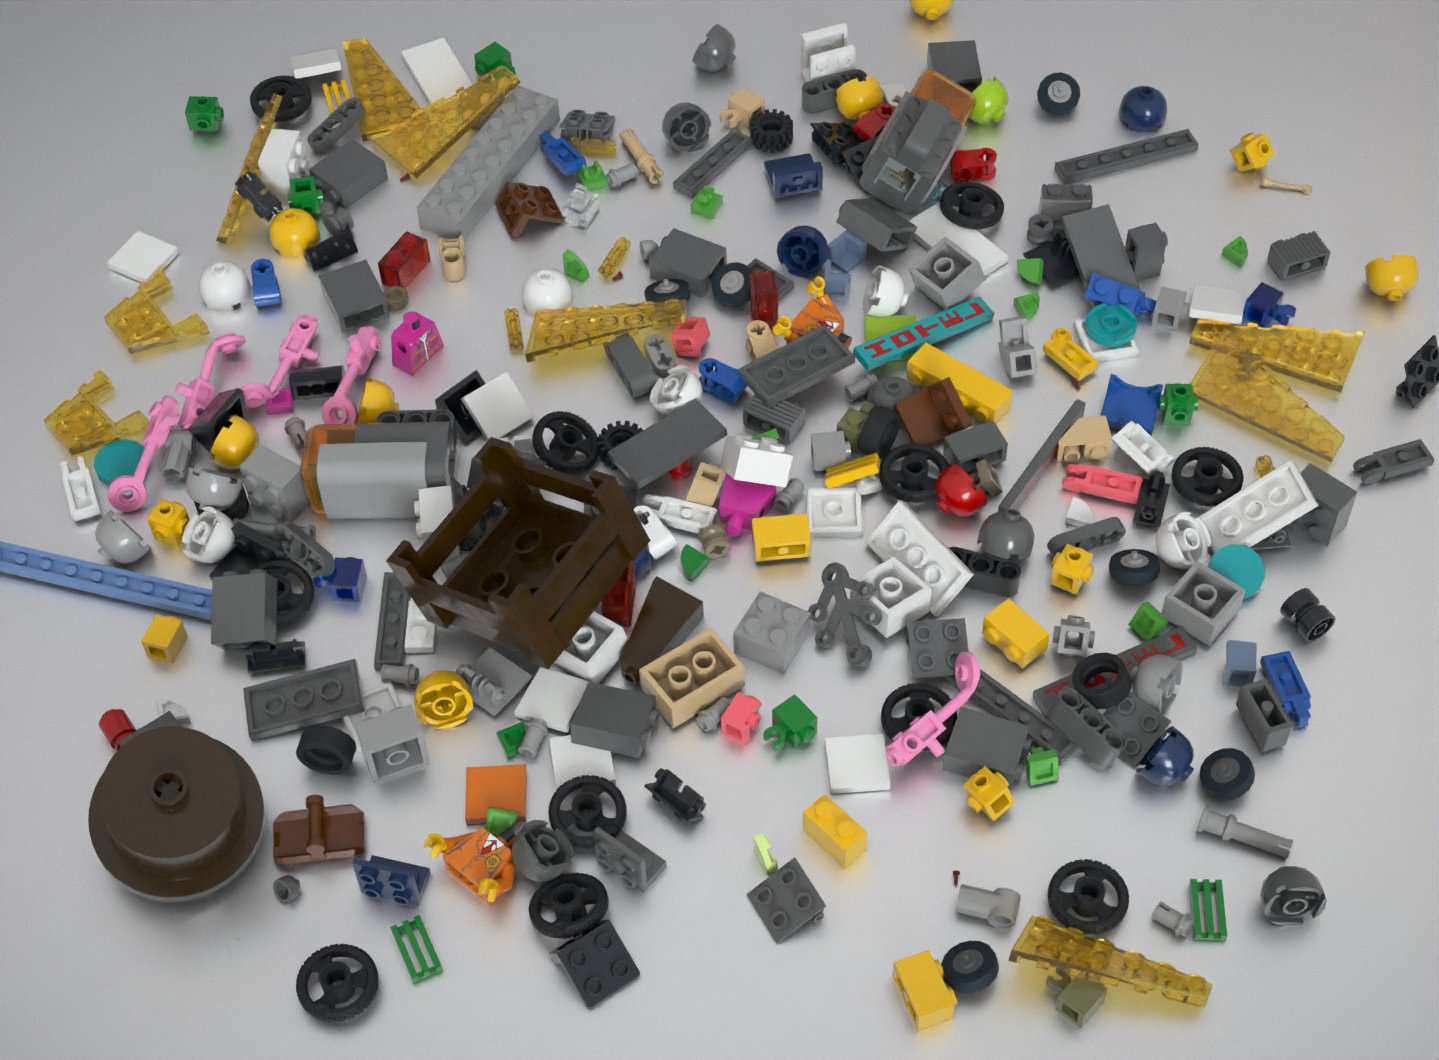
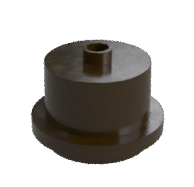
M186 727L152 729L139 734L125 743L113 755L100 777L91 797L88 816L91 842L97 857L108 874L132 893L162 902H184L199 899L215 893L232 882L242 873L255 855L262 838L265 823V809L261 788L253 770L244 758L223 742L200 731Z

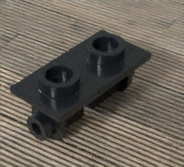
M249 170L236 181L235 185L237 186L238 193L253 204V209L260 218H265L269 222L274 214L277 215L283 210L281 207L282 203L271 190L264 195L261 194L266 185L256 173H252Z
M348 229L305 249L306 252L303 255L307 262L310 261L311 267L315 272L358 252L351 230Z
M1154 471L1153 474L1149 475L1148 479L1143 478L1133 522L1160 527L1170 484L1165 483V477L1162 472Z
M293 639V641L279 642L272 646L270 644L255 646L250 644V647L244 648L245 658L248 659V673L306 666L305 641Z
M660 768L655 774L656 782L645 784L644 787L652 793V797L656 801L670 807L678 819L690 822L704 818L701 814L706 807L704 797L688 785L684 786L680 793L678 790L683 781L669 769L664 770Z

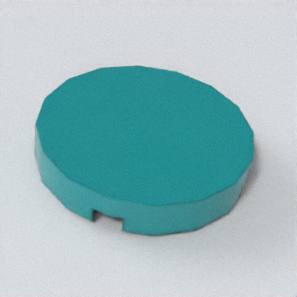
M1102 303L1093 307L1087 313L1084 327L1089 338L1097 344L1106 347H1120L1129 343L1135 337L1137 319L1133 312L1123 305L1115 304V306H1108V303Z
M128 439L116 440L106 444L98 451L94 458V468L99 479L105 484L110 485L114 479L120 476H134L145 449L144 446L137 441Z
M1231 544L1220 548L1212 556L1208 564L1210 569L1245 589L1243 600L1252 597L1260 589L1265 578V567L1261 557L1253 549L1244 545Z

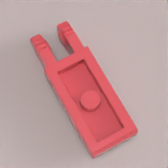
M1079 464L1067 465L1065 474L1068 477H1065L1062 481L1063 489L1075 493L1082 491L1091 495L1137 504L1143 479L1140 476L1091 465L1089 467Z

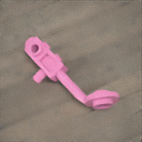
M309 314L299 315L296 322L292 323L289 335L282 341L278 360L281 363L268 386L261 383H251L239 388L243 390L245 408H256L267 403L281 386L290 367L298 368L302 358L316 363L319 353L308 349L318 328V322L315 317Z
M361 327L357 335L354 334L348 338L351 346L345 357L348 369L334 396L329 398L322 407L323 422L330 430L350 429L357 422V407L350 398L346 397V394L356 375H365L376 351L381 349V338L379 331L375 327ZM339 409L344 413L343 418H340L338 415Z
M230 333L217 337L215 342L210 344L206 351L199 378L191 381L189 386L181 382L176 385L175 391L186 397L178 423L182 430L188 431L191 424L213 400L216 387L210 384L209 381L217 353L229 354L237 351L238 347L246 343L244 336H236L235 333Z
M163 396L160 402L156 401L150 408L148 414L152 417L141 441L145 449L134 476H120L109 485L108 499L115 509L122 512H132L144 505L147 499V489L143 481L155 451L165 443L170 429L177 424L180 418V414L177 413L180 404L174 397ZM130 490L132 494L124 495L123 491Z
M961 652L956 660L955 678L961 691L935 714L930 710L920 718H915L909 723L910 727L903 733L902 731L892 738L893 742L885 748L887 750L885 756L892 765L903 766L926 746L936 758L946 751L936 739L946 729L942 723L966 703L975 691L980 678V667L973 653Z

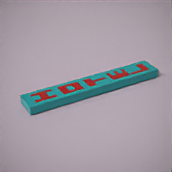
M979 296L854 347L853 354L862 366L869 371L919 350L925 343L932 345L993 319L995 313Z

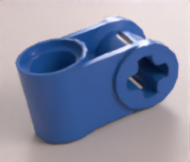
M268 259L256 260L251 265L252 291L256 308L281 304L280 288L272 262Z
M707 358L700 362L699 372L701 376L699 380L703 392L710 393L727 403H735L747 388V384L738 375V369L732 368L713 358Z

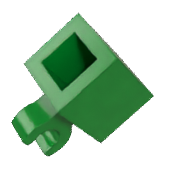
M496 41L474 54L476 73L490 83L499 80L501 83L506 84V75H510L513 78L516 77L515 68L512 66L511 53Z
M794 694L772 710V727L764 731L763 739L768 741L772 737L778 738L773 743V750L775 752L780 751L785 746V739L795 749L802 743L810 742L815 737L818 717Z

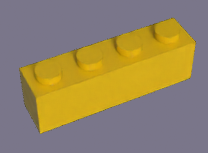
M925 343L907 362L906 378L913 384L923 388L950 377L967 413L974 416L980 422L987 423L994 420L995 424H997L1011 408L1013 395L1011 389L928 343Z

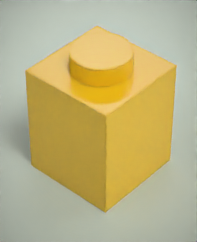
M156 614L141 643L148 658L173 664L188 636L181 620L174 616L165 617Z

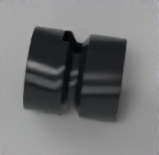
M1303 588L1293 593L1283 603L1280 612L1291 625H1298L1296 631L1306 642H1313L1331 629L1336 618L1325 605H1319V599L1309 588Z

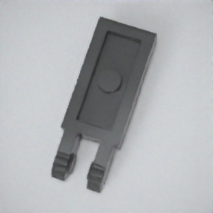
M1418 439L1373 452L1372 455L1356 460L1353 468L1358 473L1367 471L1362 475L1361 480L1364 485H1370L1371 483H1377L1382 478L1387 479L1432 466L1435 459L1423 441Z

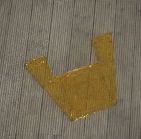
M161 269L153 273L154 278L148 283L143 282L137 287L138 292L130 299L126 297L104 316L108 327L130 354L210 333L208 326L197 313L176 324H172L152 299L173 289L171 281Z
M101 369L93 374L94 379L89 384L83 383L78 388L79 393L70 401L66 399L43 420L46 428L71 456L146 432L150 422L140 410H137L114 423L93 401L114 389L112 381Z

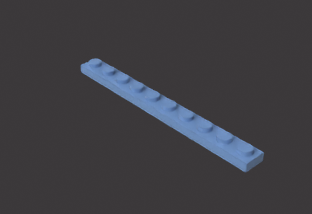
M0 541V572L212 620L211 589Z

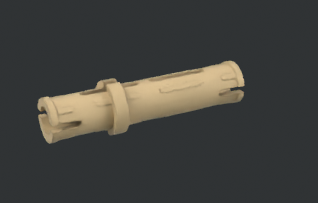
M626 128L629 136L623 130L620 133V139L636 159L640 171L645 172L651 183H657L654 176L660 182L664 177V173L657 166L655 157L647 152L631 128Z

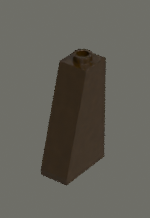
M657 576L655 577L620 659L621 673L627 682L641 686L639 669L684 643L704 618L703 601Z

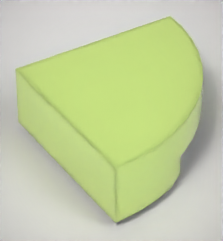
M762 833L754 837V853L766 874L770 876L777 871L778 866L777 861L772 858L767 849L771 845L766 835Z

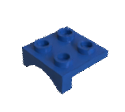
M1111 374L1100 416L1106 415L1110 428L1121 430L1126 424L1133 421L1135 424H1139L1149 435H1152L1158 411L1159 394H1162L1163 385L1134 386L1125 383L1116 375Z

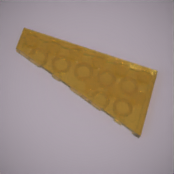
M1198 319L1190 336L1189 344L1238 360L1241 355H1252L1259 359V367L1341 393L1365 332L1355 331V334H1342L1341 330L1331 329L1330 333L1316 332L1314 328L1272 325L1271 328L1258 327L1256 323H1248L1247 326H1236L1227 322Z

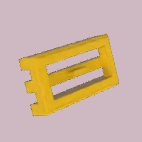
M345 79L340 80L341 84L338 85L336 81L331 82L332 86L329 87L327 83L322 84L330 115L335 111L330 93L334 92L338 107L342 105L339 91L343 90L345 100L350 99Z
M877 452L826 469L825 482L827 487L833 488L878 473L880 458Z

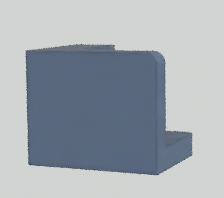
M849 230L844 231L828 245V260H831L833 266L846 274L867 257V242Z
M826 260L824 293H827L831 299H849L851 275L831 273V260Z
M1235 640L1227 641L1226 664L1222 674V685L1242 687L1254 681L1256 675L1257 643Z

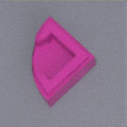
M290 387L279 390L276 396L268 400L266 405L267 415L294 412V402Z

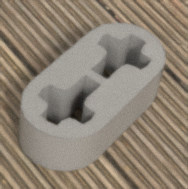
M652 334L644 341L645 355L654 373L661 378H667L670 375L667 371L677 366L676 357L664 336Z

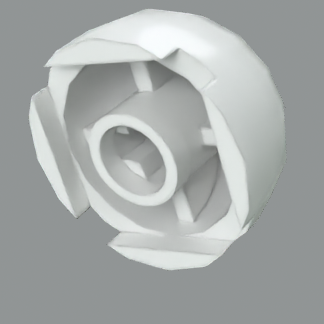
M219 261L212 263L204 269L199 280V291L202 300L205 301L206 306L210 309L229 311L233 309V305L239 302L242 305L247 301L251 294V285L245 270L239 265L230 261Z
M881 265L877 266L871 275L875 279L872 284H867L865 290L863 310L866 311L864 315L876 317L892 316L900 307L906 305L908 293L905 292L903 278L896 271Z
M544 268L532 272L526 278L522 287L523 304L527 312L538 318L549 319L551 315L557 313L560 316L570 309L573 302L570 281L562 272L556 269Z
M678 365L667 371L670 375L665 380L661 377L659 378L650 394L652 406L664 416H668L695 399L700 402L703 390L696 374L686 365Z
M211 506L203 507L202 510L204 512L200 516L194 514L185 527L182 542L186 544V550H182L187 557L195 561L216 563L226 557L235 546V535L231 530L234 524L220 510Z
M1182 512L1171 516L1160 525L1156 533V548L1160 557L1167 565L1180 570L1191 568L1196 561L1204 564L1210 556L1207 555V548L1211 547L1208 530L1199 518L1193 519L1189 516L1191 514L1189 512Z

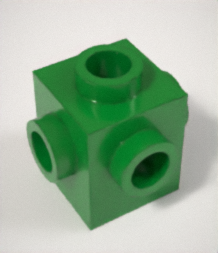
M189 96L185 110L189 130L218 131L220 121L224 120V109L220 107L218 97Z
M314 176L290 179L291 193L287 194L290 209H303L311 215L321 214L320 204L324 203L322 188L317 189Z
M1165 384L1164 393L1159 394L1158 408L1162 410L1163 425L1191 424L1193 411L1198 410V395H1194L1192 384Z

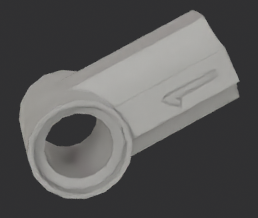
M170 430L165 441L166 453L160 471L162 476L172 481H180L181 478L185 477L190 457L197 453L199 441L189 431Z
M961 884L955 912L988 919L991 925L1000 929H1012L1016 924L1021 895L1009 888H997L995 891Z

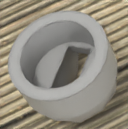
M653 240L640 241V253L643 261L648 260L651 253L656 252L659 248L658 244Z

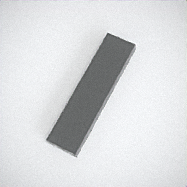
M732 129L673 182V188L690 198H694L700 189H704L705 185L713 181L752 146V138Z
M384 572L374 658L375 671H381L383 664L404 666L405 662L404 647L408 606L411 597L394 572Z

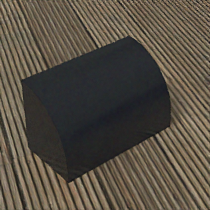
M344 366L290 371L289 385L293 400L334 396L345 375Z

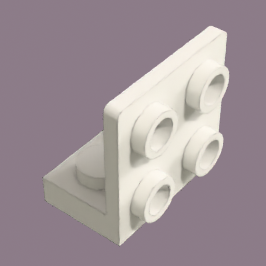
M854 45L811 55L809 68L801 70L803 82L806 83L855 69L856 48Z

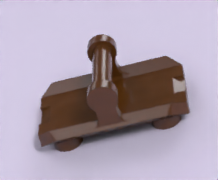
M310 795L306 798L307 809L285 811L273 822L274 863L293 865L295 863L327 859L354 858L359 854L365 853L364 812L353 804L325 807L323 796Z

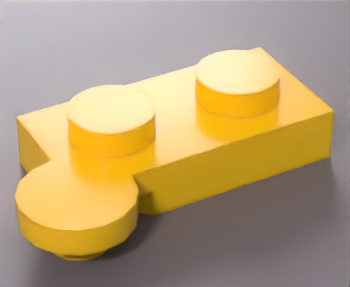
M1065 328L1055 329L1052 332L1051 340L1043 344V352L1078 381L1098 369L1099 362L1072 340V333Z

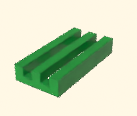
M1190 879L1189 890L1192 920H1194V940L1226 941L1227 927L1222 880L1209 882V879H1203L1202 882H1197V879ZM1198 891H1203L1207 932H1202ZM1210 891H1214L1218 933H1214Z
M420 915L415 916L411 922L408 920L403 921L402 926L397 927L394 925L390 927L413 983L443 971ZM418 928L434 965L431 968H428L412 931ZM404 933L407 934L422 969L419 973H416L401 935Z

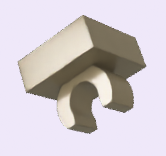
M983 459L975 463L978 472L969 475L974 480L973 484L978 483L975 488L977 490L980 488L983 493L988 491L993 497L1003 493L997 471L989 462Z

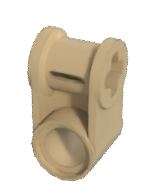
M459 235L458 238L444 240L442 237H439L438 246L444 278L448 281L463 279L466 274V254L463 235Z
M754 320L747 325L746 332L748 338L746 340V349L750 355L751 362L779 348L767 323Z

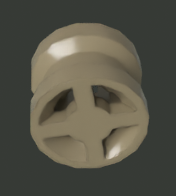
M713 524L701 530L699 538L704 545L703 550L708 558H721L730 552L731 544L726 538L727 532L724 526Z

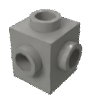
M1069 615L1067 619H1061L1060 626H1054L1052 643H1057V653H1062L1064 657L1078 659L1080 656L1086 657L1087 649L1093 648L1095 631H1090V622H1085L1084 617ZM1069 631L1077 632L1079 636L1076 639H1071L1068 633Z

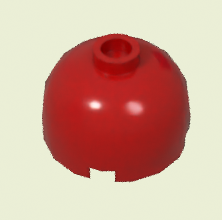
M951 463L944 469L935 482V493L939 499L936 505L946 515L951 512L957 517L965 518L972 516L988 504V500L980 488L977 490L972 484L974 480L955 463L953 465Z

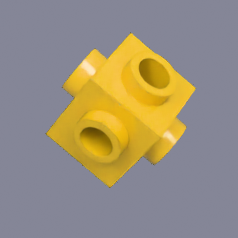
M1253 132L1248 133L1240 138L1241 142L1229 150L1240 172L1262 168L1268 164L1267 160L1275 155L1265 133L1254 135Z
M161 499L157 506L150 511L147 518L154 539L177 547L182 542L185 527L190 520L185 506L179 502H170Z
M1067 544L1062 553H1056L1052 561L1051 567L1053 571L1050 584L1076 595L1083 582L1088 583L1093 575L1094 567L1091 566L1093 554L1082 548Z
M986 766L973 774L962 785L968 794L966 801L977 813L982 810L993 822L1016 802L1008 789L1009 783L998 771L993 774Z

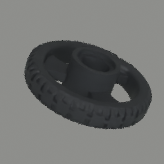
M286 75L272 77L260 82L250 95V105L254 114L262 120L276 123L300 117L308 110L312 100L310 88L303 80ZM303 96L301 101L294 106L293 98ZM259 101H269L271 110L261 107Z
M959 182L944 190L940 199V209L943 215L953 224L967 229L978 230L992 227L1001 220L1004 212V202L1001 196L988 186L976 182ZM988 204L993 205L995 211L988 216H983L984 206ZM951 206L959 207L958 212L954 210Z
M556 411L546 414L538 421L533 430L532 441L535 452L539 459L545 461V465L550 469L553 468V470L565 474L569 473V475L580 474L590 469L599 455L597 433L586 420L574 413ZM545 428H549L555 435L549 444V450L543 441V431ZM576 451L585 454L587 457L585 460L577 463L564 462L570 460Z
M910 443V445L897 446L884 456L880 463L879 478L885 491L892 497H895V499L903 500L907 503H923L937 497L935 493V482L937 479L928 476L929 464L927 460L932 461L938 467L940 474L949 465L944 456L936 449L934 450V448L926 445ZM905 457L901 463V470L889 469L896 460Z
M1195 447L1183 452L1175 460L1171 473L1172 483L1176 491L1184 499H1188L1189 502L1196 503V505H1204L1205 507H1215L1241 491L1244 479L1243 471L1237 460L1230 454H1227V452L1218 450V448L1215 449L1214 447ZM1197 460L1194 475L1191 477L1182 476L1181 471L1183 467L1189 462ZM1222 465L1231 472L1232 479L1222 477ZM1218 489L1222 491V493L1215 494Z
M274 559V561H266L264 564L261 563L256 568H253L266 570L267 574L277 578V591H283L277 595V612L285 611L290 606L293 609L287 613L277 615L276 627L291 624V622L294 623L309 611L315 595L314 584L310 574L299 564L290 560ZM288 573L296 575L302 581L304 593L296 594L292 592L290 582L286 577Z
M924 683L907 684V686L898 687V689H895L888 695L882 706L881 723L884 732L893 742L892 738L902 731L903 733L910 727L909 723L916 718L915 716H923L930 710L934 713L935 708L929 700L930 698L943 707L951 700L949 695L944 691L942 692L936 686L924 685ZM907 697L911 698L906 703L905 715L903 717H891L892 710L899 701ZM957 711L942 723L946 729L936 737L941 745H944L950 739L957 720ZM927 746L924 749H922L924 750V752L930 751V749Z
M582 775V777L577 776L572 778V780L569 779L554 792L550 800L548 815L553 831L556 828L560 829L570 840L572 847L594 849L593 836L575 835L567 830L569 826L575 824L579 830L584 832H592L596 827H599L615 838L624 827L627 808L622 792L614 783L603 777ZM578 789L584 790V792L579 793L573 799L572 810H560L563 800L570 793ZM606 792L613 799L616 805L615 818H607L603 815L602 802L599 798L601 793ZM585 809L594 810V812L589 815H584L581 813Z
M1092 859L1074 860V862L1071 861L1059 868L1052 876L1048 887V904L1054 917L1062 925L1064 924V927L1074 930V932L1079 934L1097 935L1103 932L1106 933L1112 930V928L1114 929L1125 917L1129 905L1127 885L1115 869H1111L1112 867L1102 864V862L1097 860L1092 861ZM1077 873L1085 874V876L1076 881L1073 892L1068 893L1059 890L1063 881L1069 876ZM1105 879L1110 882L1117 893V907L1109 906L1104 902L1106 889L1102 881ZM1088 894L1093 896L1094 899H1086L1082 895ZM1072 907L1077 915L1084 918H1092L1097 915L1099 921L1090 922L1077 919L1070 915L1067 910Z
M584 873L562 874L552 881L545 882L544 885L537 889L529 903V916L535 929L545 936L558 939L576 937L593 929L604 918L608 909V894L602 882L592 875ZM579 887L586 888V890L581 893ZM549 904L553 906L557 918L553 923L541 917L540 912L543 905ZM595 904L593 909L587 914L585 906Z
M332 944L329 947L325 946L320 948L319 951L317 950L312 953L311 957H308L304 965L301 966L296 979V992L302 1007L312 1017L326 1022H341L346 1019L350 1020L355 1015H360V1013L364 1012V1009L368 1008L371 1001L374 1000L379 986V975L373 959L361 948L348 944ZM336 957L351 958L358 961L363 967L359 971L351 973L350 968L345 963L340 961L332 962V959ZM317 972L320 973L319 981L324 994L320 999L313 1002L308 993V981L311 974ZM336 980H344L340 985H331ZM356 987L365 989L361 996L350 1005L335 1008V1004H343L349 1001L354 996Z

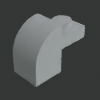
M1019 316L999 320L1001 342L998 345L1006 373L1012 378L1037 374L1035 348L1029 344L1027 318Z

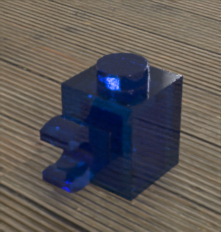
M1261 282L1247 298L1242 318L1264 329L1272 319H1275L1281 325L1287 326L1290 317H1295L1297 309L1289 304L1281 305L1284 293Z
M335 557L334 572L330 576L314 577L315 587H330L333 601L361 602L367 577L363 559Z

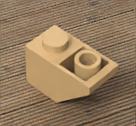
M1106 415L1079 418L1058 441L1056 463L1110 457L1113 440Z

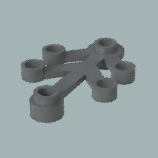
M837 562L830 563L822 572L821 579L824 588L817 604L811 605L808 609V612L811 613V620L823 622L826 619V609L833 594L836 603L825 629L817 632L815 642L820 647L830 648L835 642V633L842 621L849 645L846 651L847 660L854 666L865 667L871 662L872 651L869 646L861 644L852 613L861 617L866 624L872 626L880 624L882 613L876 608H867L848 599L845 588L855 591L857 597L868 600L874 595V586L868 582H859L850 578L844 565ZM836 573L834 580H832L833 574ZM866 586L867 592L863 595L862 590ZM819 609L820 614L818 617H816L815 613ZM874 612L875 617L870 621V615ZM827 635V641L823 643V637ZM858 650L859 654L857 658H855V653Z

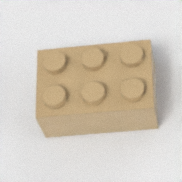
M712 627L639 669L642 691L645 694L656 696V708L660 710V713L673 729L699 714L700 711L715 704L722 696L727 697L745 686V666Z

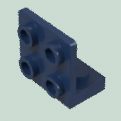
M810 153L764 162V168L775 198L823 189L821 162L814 163Z
M374 855L371 856L370 861L355 858L352 863L361 893L374 899L380 897L392 899L400 905L413 904L419 906L431 875L430 868Z

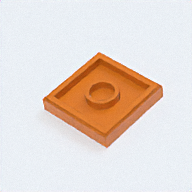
M526 764L466 767V824H485L489 806L519 811L516 822H525Z

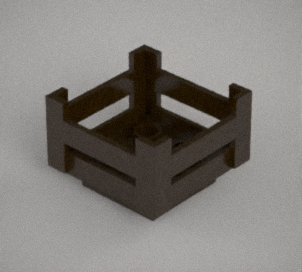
M490 437L474 456L484 473L417 552L409 541L403 540L386 562L428 622L446 629L453 625L518 651L524 655L528 662L549 670L568 643L624 574L623 571L628 564L636 560L651 540L615 476L593 470L589 475L592 481L590 482L522 460L511 443ZM538 488L597 507L600 513L597 517L547 501L543 498ZM499 497L506 508L444 584H438L433 577L434 573Z

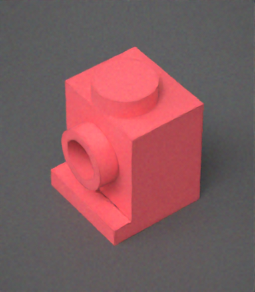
M682 317L670 334L676 355L686 357H700L702 354L700 349L710 336L705 317Z
M738 692L721 717V734L747 746L750 742V730L754 731L761 719L759 709L762 706L761 702L753 696H746Z

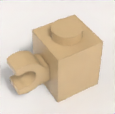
M745 87L741 88L728 98V109L720 113V122L723 123L729 119L730 129L736 127L738 123L750 129L752 117L754 115L757 116V113L760 111L763 114L765 113V99Z
M701 462L685 501L712 507L726 472L720 470L719 465L711 462L708 465Z

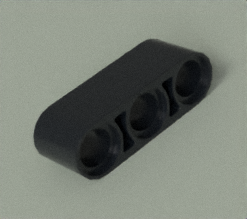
M948 547L974 574L964 587L1002 597H1011L1017 594L1021 568L1016 562L960 547Z

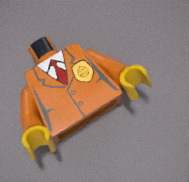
M820 276L815 277L813 282L810 281L806 287L807 292L811 295H816L817 298L812 297L792 322L788 317L781 316L777 320V324L773 326V333L777 336L784 335L786 344L824 324L847 348H849L852 342V337L844 334L843 316L829 295L822 291L825 287V281Z
M483 828L475 833L471 832L449 838H443L436 833L428 835L423 847L432 848L430 855L433 858H437L440 853H443L442 856L446 870L485 903L489 901L494 902L496 896L509 891L513 886L516 867L512 860V851L510 849L516 834L511 829L505 828L497 837H494Z

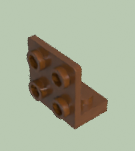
M507 181L495 202L510 236L520 237L529 219L561 224L564 221V217L550 190L544 186H532L521 182Z
M950 377L935 382L894 404V408L901 416V422L912 444L917 443L918 445L931 446L946 436L965 430L973 425Z

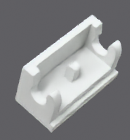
M1133 421L1126 424L1117 434L1112 436L1113 441L1148 475L1153 474L1154 471L1163 473L1176 460L1139 424H1135Z

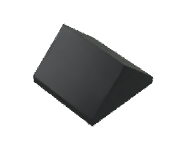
M477 370L435 399L436 409L452 412L457 439L463 444H466L481 433L461 400L466 395L486 384Z
M236 388L218 393L188 428V431L210 454L222 428L226 427L229 429L233 424L229 421L231 417L237 415L248 421L243 390Z

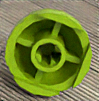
M994 76L993 82L990 79L986 80L969 95L971 101L968 105L964 102L961 106L963 113L975 123L987 124L992 120L996 123L1005 116L1006 112L1004 109L1008 104L1009 97L1004 85Z

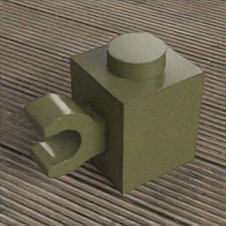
M864 401L859 411L849 407L837 424V431H843L845 441H850L851 452L859 456L861 454L858 450L859 435L866 419L875 407V404Z
M1058 964L1056 973L1063 979L1058 981L1051 976H1048L1046 979L1047 987L1060 993L1055 1010L1082 1029L1104 1003L1108 988L1104 986L1097 976L1089 975L1082 969L1071 981L1068 968Z

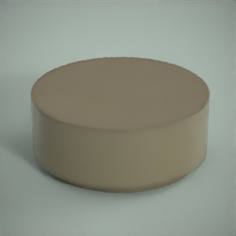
M392 286L383 292L387 299L389 310H401L408 305V293L403 287Z

